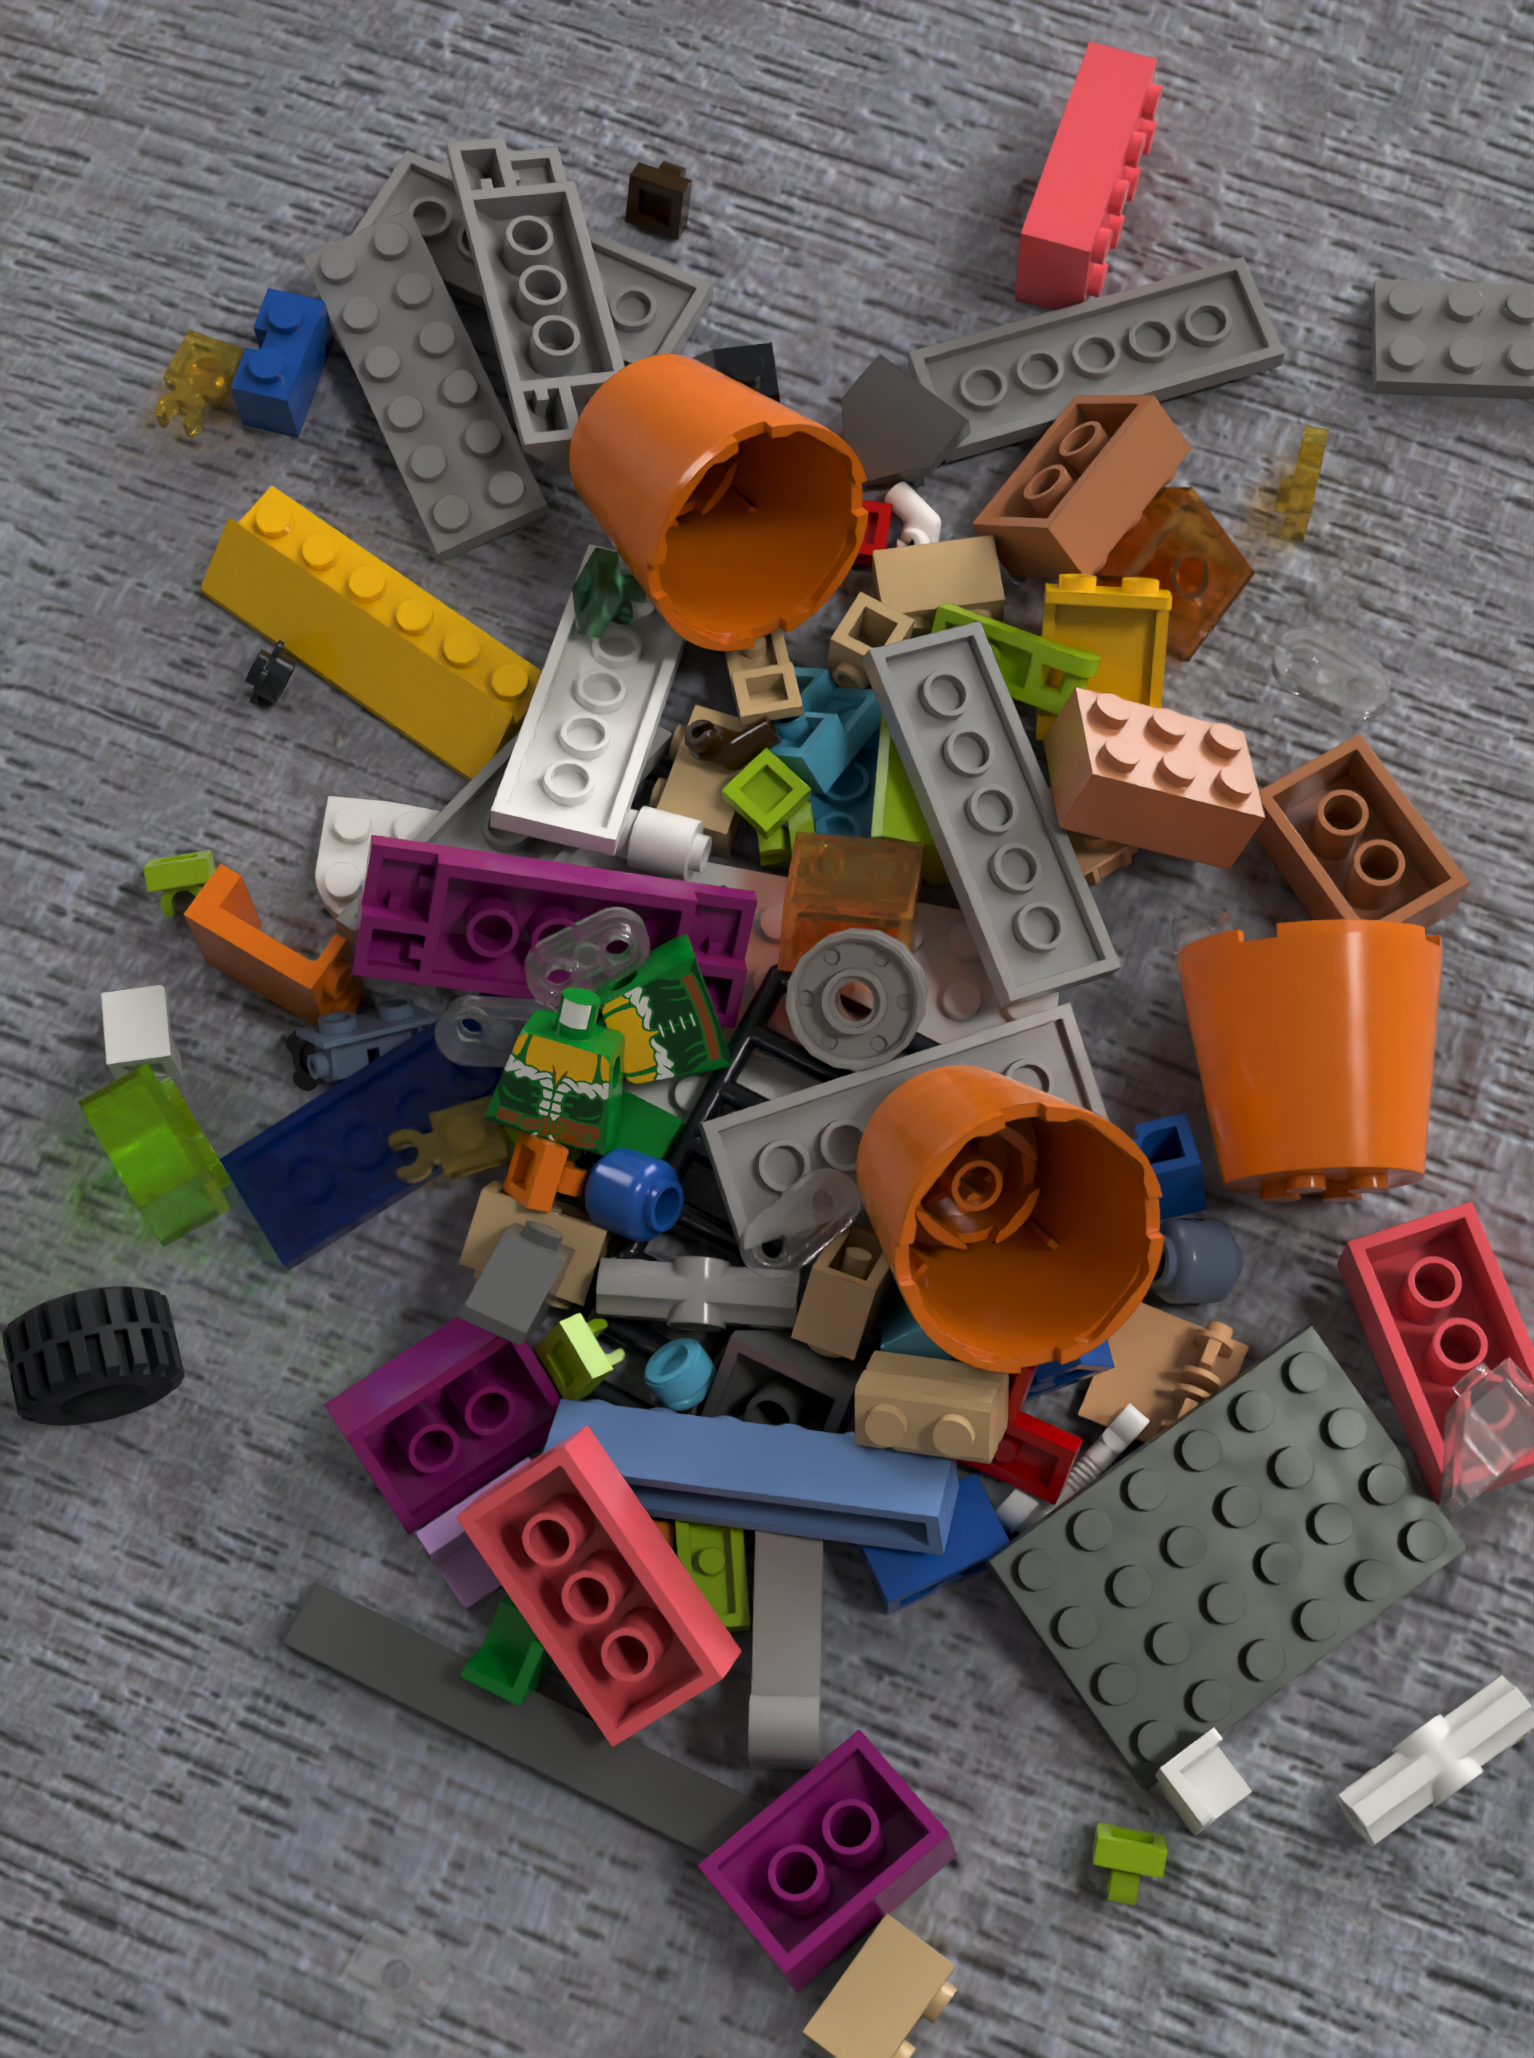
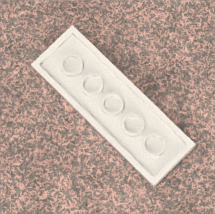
M591 544L587 548L491 808L490 827L610 856H615L687 641L661 617L616 550Z

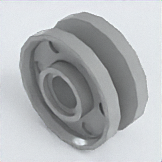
M853 927L827 935L800 958L788 980L786 1011L793 1034L810 1055L834 1068L865 1070L888 1063L910 1044L925 1017L928 988L920 963L903 942L880 930ZM850 982H859L866 985L874 997L872 1011L863 1015L847 1011L842 1005L840 998L843 985Z

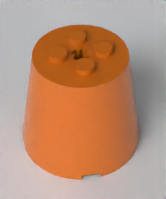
M660 354L640 359L621 369L610 377L591 397L582 411L572 435L569 451V469L574 488L661 617L682 638L694 645L716 651H738L754 648V639L763 637L779 628L786 633L791 632L808 620L828 601L845 579L858 555L864 539L869 512L862 507V482L867 481L864 468L853 449L827 427L691 357L677 354Z
M1360 919L1311 920L1276 923L1277 937L1244 941V932L1237 929L1196 940L1180 949L1177 954L1178 973L1222 1185L1225 1190L1239 1194L1260 1195V1201L1268 1203L1300 1200V1196L1322 1195V1202L1344 1203L1362 1200V1193L1384 1192L1390 1188L1416 1183L1425 1177L1443 959L1442 937L1440 934L1429 935L1425 939V927L1394 921Z
M951 1065L918 1074L897 1087L878 1106L865 1127L856 1160V1179L861 1201L908 1310L930 1339L948 1354L971 1366L1001 1373H1021L1022 1367L1037 1366L1055 1360L1063 1365L1078 1359L1104 1343L1123 1326L1142 1302L1152 1284L1163 1251L1165 1237L1159 1232V1197L1163 1196L1156 1174L1145 1154L1128 1135L1104 1117L992 1070L971 1065Z

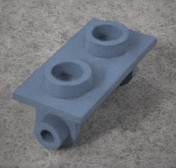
M390 998L376 1003V1010L358 1015L349 1011L326 1013L318 1017V1024L295 1030L296 1036L315 1046V1053L307 1057V1066L311 1077L315 1080L323 1078L325 1082L331 1083L369 1073L367 1049L374 1048L375 1066L379 1069L422 1060L425 1052L432 1051L434 1047L432 1033L428 1027H423V1025L439 1022L440 1019L439 1015L414 1004L413 999Z

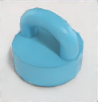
M680 1338L662 1346L652 1355L645 1367L643 1377L647 1386L666 1408L673 1411H682L696 1406L709 1395L717 1369L710 1356L698 1341L693 1338Z

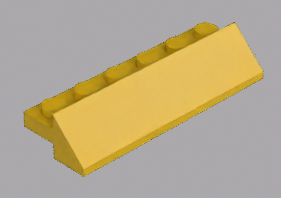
M271 486L239 522L228 517L200 587L204 596L274 645L279 640L285 642L282 649L284 652L469 782L519 732L542 673L540 669L274 486Z

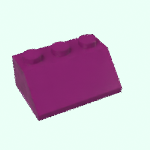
M458 1316L324 1404V1407L408 1535H410L547 1442L561 1398L527 1341L520 1346Z
M859 1729L697 1866L749 1936L797 1994L881 1922L886 1913L890 1914L953 1860L957 1854L950 1833Z

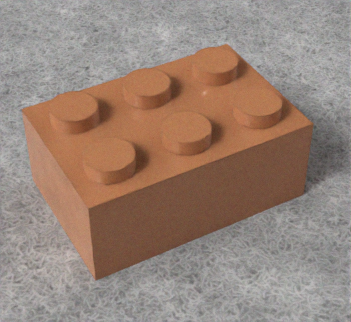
M1076 395L975 519L972 526L980 536L994 535L997 557L1011 576L1059 579L1060 574H1086L1093 576L1105 566L1108 559L1107 555L1122 536L1139 523L1142 518V511L1156 493L1173 480L1177 473V467L1192 448L1154 395Z
M1075 687L1043 739L1059 828L1230 870L1265 819L1244 731L1234 729L1227 724L1211 723L1178 714L1171 709L1154 708L1124 700L1111 693L1101 694Z
M1360 733L1259 790L1265 819L1254 833V836L1314 920H1382L1414 924L1427 929L1456 912L1469 881Z

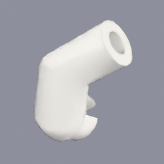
M905 481L896 484L884 499V503L892 504V511L904 522L901 539H897L896 547L939 542L942 524L939 515Z

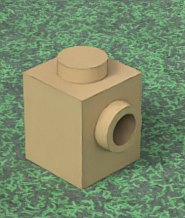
M860 592L830 639L826 669L840 687L873 689L861 661L862 657L869 649L911 639L914 619Z

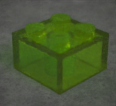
M147 1062L78 1101L138 1210L163 1247L232 1209L221 1189L232 1184L171 1076L158 1082Z

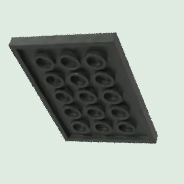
M1306 1326L986 1558L984 1563L1139 1787L1148 1790L1159 1782L1155 1775L1160 1767L1212 1728H1215L1220 1735L1468 1548L1313 1326Z

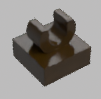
M663 161L659 168L638 162L629 176L625 222L679 240L687 228L692 180L684 178L686 168L667 161Z

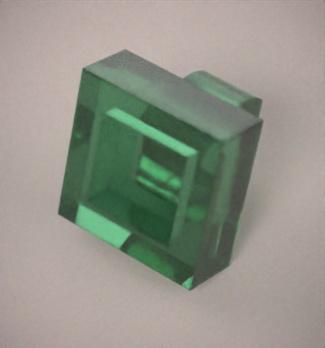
M595 547L572 587L577 633L600 638L610 621L616 624H631L634 618L630 600L644 603L646 600V593L633 574L621 575L618 552Z

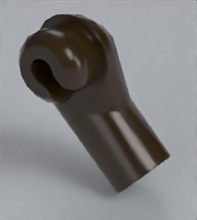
M767 716L762 717L741 732L719 726L706 719L696 720L687 727L684 735L685 744L695 759L728 771L741 769L766 747L770 750L782 742L779 732Z

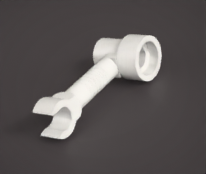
M1129 1403L1084 1453V1457H1081L1080 1461L1075 1463L1076 1466L1072 1468L1064 1491L1056 1505L1016 1488L995 1511L1002 1527L1010 1534L1015 1530L1020 1534L1099 1477L1102 1472H1105L1150 1421Z

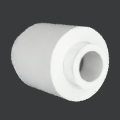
M643 806L640 811L630 808L615 857L626 859L628 867L676 880L689 881L693 871L703 873L709 859L712 837L703 835V821L648 806Z

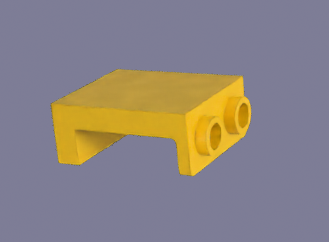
M1060 574L1059 584L1045 583L1041 637L1068 647L1093 652L1101 658L1097 674L1094 678L1088 679L1086 690L1101 694L1111 693L1124 700L1161 708L1169 610L1172 609L1170 590H1159V580L1141 577L1122 578L1121 587L1096 586L1097 577L1086 574ZM1051 667L1046 684L1060 688L1064 671ZM1036 707V740H1043L1056 720L1057 714Z

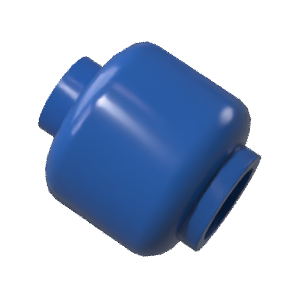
M615 1148L602 1156L589 1169L583 1187L585 1208L591 1222L607 1229L613 1234L638 1242L651 1241L672 1228L680 1216L684 1202L683 1190L674 1167L663 1159L630 1148Z

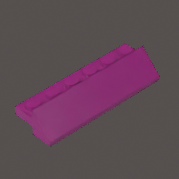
M371 835L363 886L360 885L351 971L352 975L559 1004L564 989L576 987L596 993L595 983L599 978L671 939L687 933L720 1025L735 1028L748 971L745 956L758 900L755 891Z

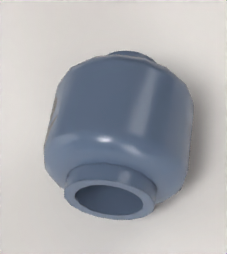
M1175 1218L1165 1220L1160 1224L1159 1232L1165 1237L1159 1266L1151 1284L1157 1296L1171 1304H1209L1222 1301L1232 1291L1243 1268L1242 1251L1228 1227L1215 1219Z

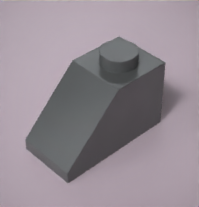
M527 1221L525 1226L514 1223L502 1234L465 1302L459 1318L521 1346L545 1321L575 1249L561 1244L563 1235L547 1225L535 1221Z

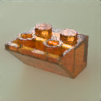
M797 831L783 904L778 970L793 972L800 958L829 934L853 927L880 930L903 942L914 956L925 844Z

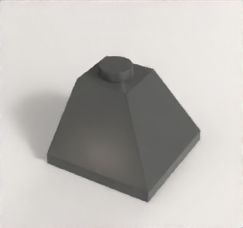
M735 1330L728 1342L701 1416L714 1418L725 1415L737 1418L742 1422L774 1426L796 1424L807 1430L845 1434L855 1414L856 1384L863 1371L866 1370L871 1357L860 1351L855 1360L843 1356L838 1358L826 1357L813 1351L807 1343L791 1338L793 1331Z

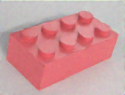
M1089 41L1021 231L1015 300L1058 310L1086 302L1089 296L1100 297L1109 263L1105 262L1109 249L1116 250L1125 222V215H1122L1126 201L1132 203L1142 171V168H1139L1138 165L1142 155H1149L1157 130L1158 121L1154 119L1163 91V86L1154 84L1157 59Z
M1472 1201L1348 1241L1337 1262V1267L1425 1485L1438 1507L1534 1476V1347Z
M585 1425L480 1494L456 1517L612 1747L722 1680L742 1652L588 1425Z

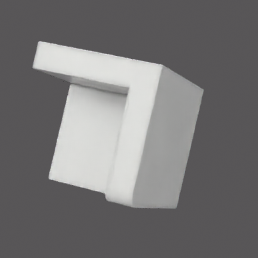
M162 985L101 993L106 1064L119 1086L182 1077L181 1054L171 1037L168 995Z
M1212 1728L1160 1767L1155 1775L1159 1781L1156 1785L1194 1836L1215 1822L1252 1792L1218 1747L1223 1738L1215 1728Z

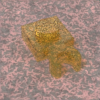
M188 330L163 376L167 389L171 390V392L163 395L156 404L155 416L159 426L166 428L175 414L184 412L188 414L183 421L186 435L191 438L196 437L204 425L202 413L204 404L207 403L221 408L231 390L233 380L244 354L242 348Z
M1305 425L1293 478L1281 476L1273 512L1285 514L1280 534L1282 538L1304 542L1322 466L1328 429Z
M486 1096L429 1113L433 1132L422 1135L412 1129H403L390 1135L388 1142L394 1151L409 1146L418 1149L417 1160L412 1165L396 1169L398 1178L404 1183L419 1182L430 1174L435 1165L442 1164L445 1176L452 1180L511 1162L502 1125L484 1120L492 1096Z

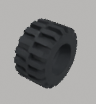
M112 1286L63 1295L31 1308L11 1321L2 1332L17 1412L26 1421L46 1425L67 1426L88 1424L120 1417L161 1400L178 1388L182 1383V1379L185 1378L168 1299L165 1295H161L159 1291L153 1289Z

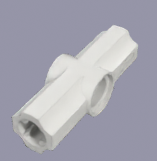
M1501 1675L1444 1718L1439 1714L1395 1746L1391 1750L1394 1753L1391 1757L1376 1768L1373 1767L1343 1789L1344 1791L1336 1797V1800L1344 1816L1357 1834L1362 1836L1373 1847L1428 1805L1432 1804L1435 1808L1484 1772L1481 1766L1499 1753L1502 1754L1531 1732L1530 1730L1534 1728L1532 1706L1520 1690Z

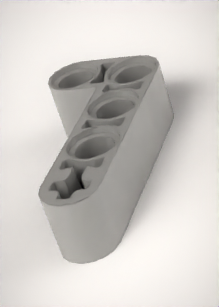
M755 1530L752 1685L749 1699L748 1758L750 1769L811 1770L820 1763L824 1539Z

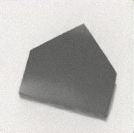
M881 354L865 369L841 399L844 441L858 456L867 481L862 482L863 492H868V486L900 483L903 481L911 482L914 487L925 486L924 475L931 474L971 432L969 420Z

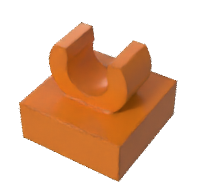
M520 1131L503 1190L528 1209L550 1213L556 1192L581 1197L588 1171L575 1168V1162L567 1159L569 1150L560 1143Z

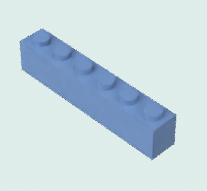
M560 1399L543 1453L585 1425H588L649 1516L944 1555L959 1491L956 1459L896 1451L892 1447L882 1449L856 1445L855 1432L838 1434L807 1430L796 1424L774 1426L742 1422L737 1418L725 1415L711 1418L679 1414L662 1407L647 1410L615 1406L598 1399H591L585 1402Z

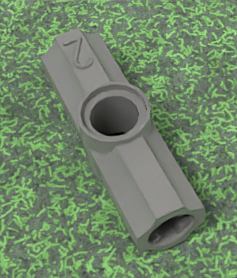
M700 1256L674 1257L671 1262L616 1259V1257L601 1258L596 1288V1314L598 1317L664 1321L667 1326L672 1328L700 1332L724 1331L726 1326L793 1331L799 1310L800 1271L731 1267V1263L728 1261Z

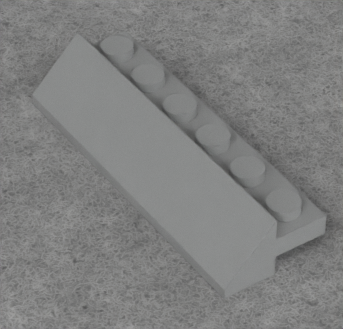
M504 137L446 142L445 151L522 450L571 476L569 451L577 421L595 392L610 377L625 368L575 182L567 181L558 147L507 151Z

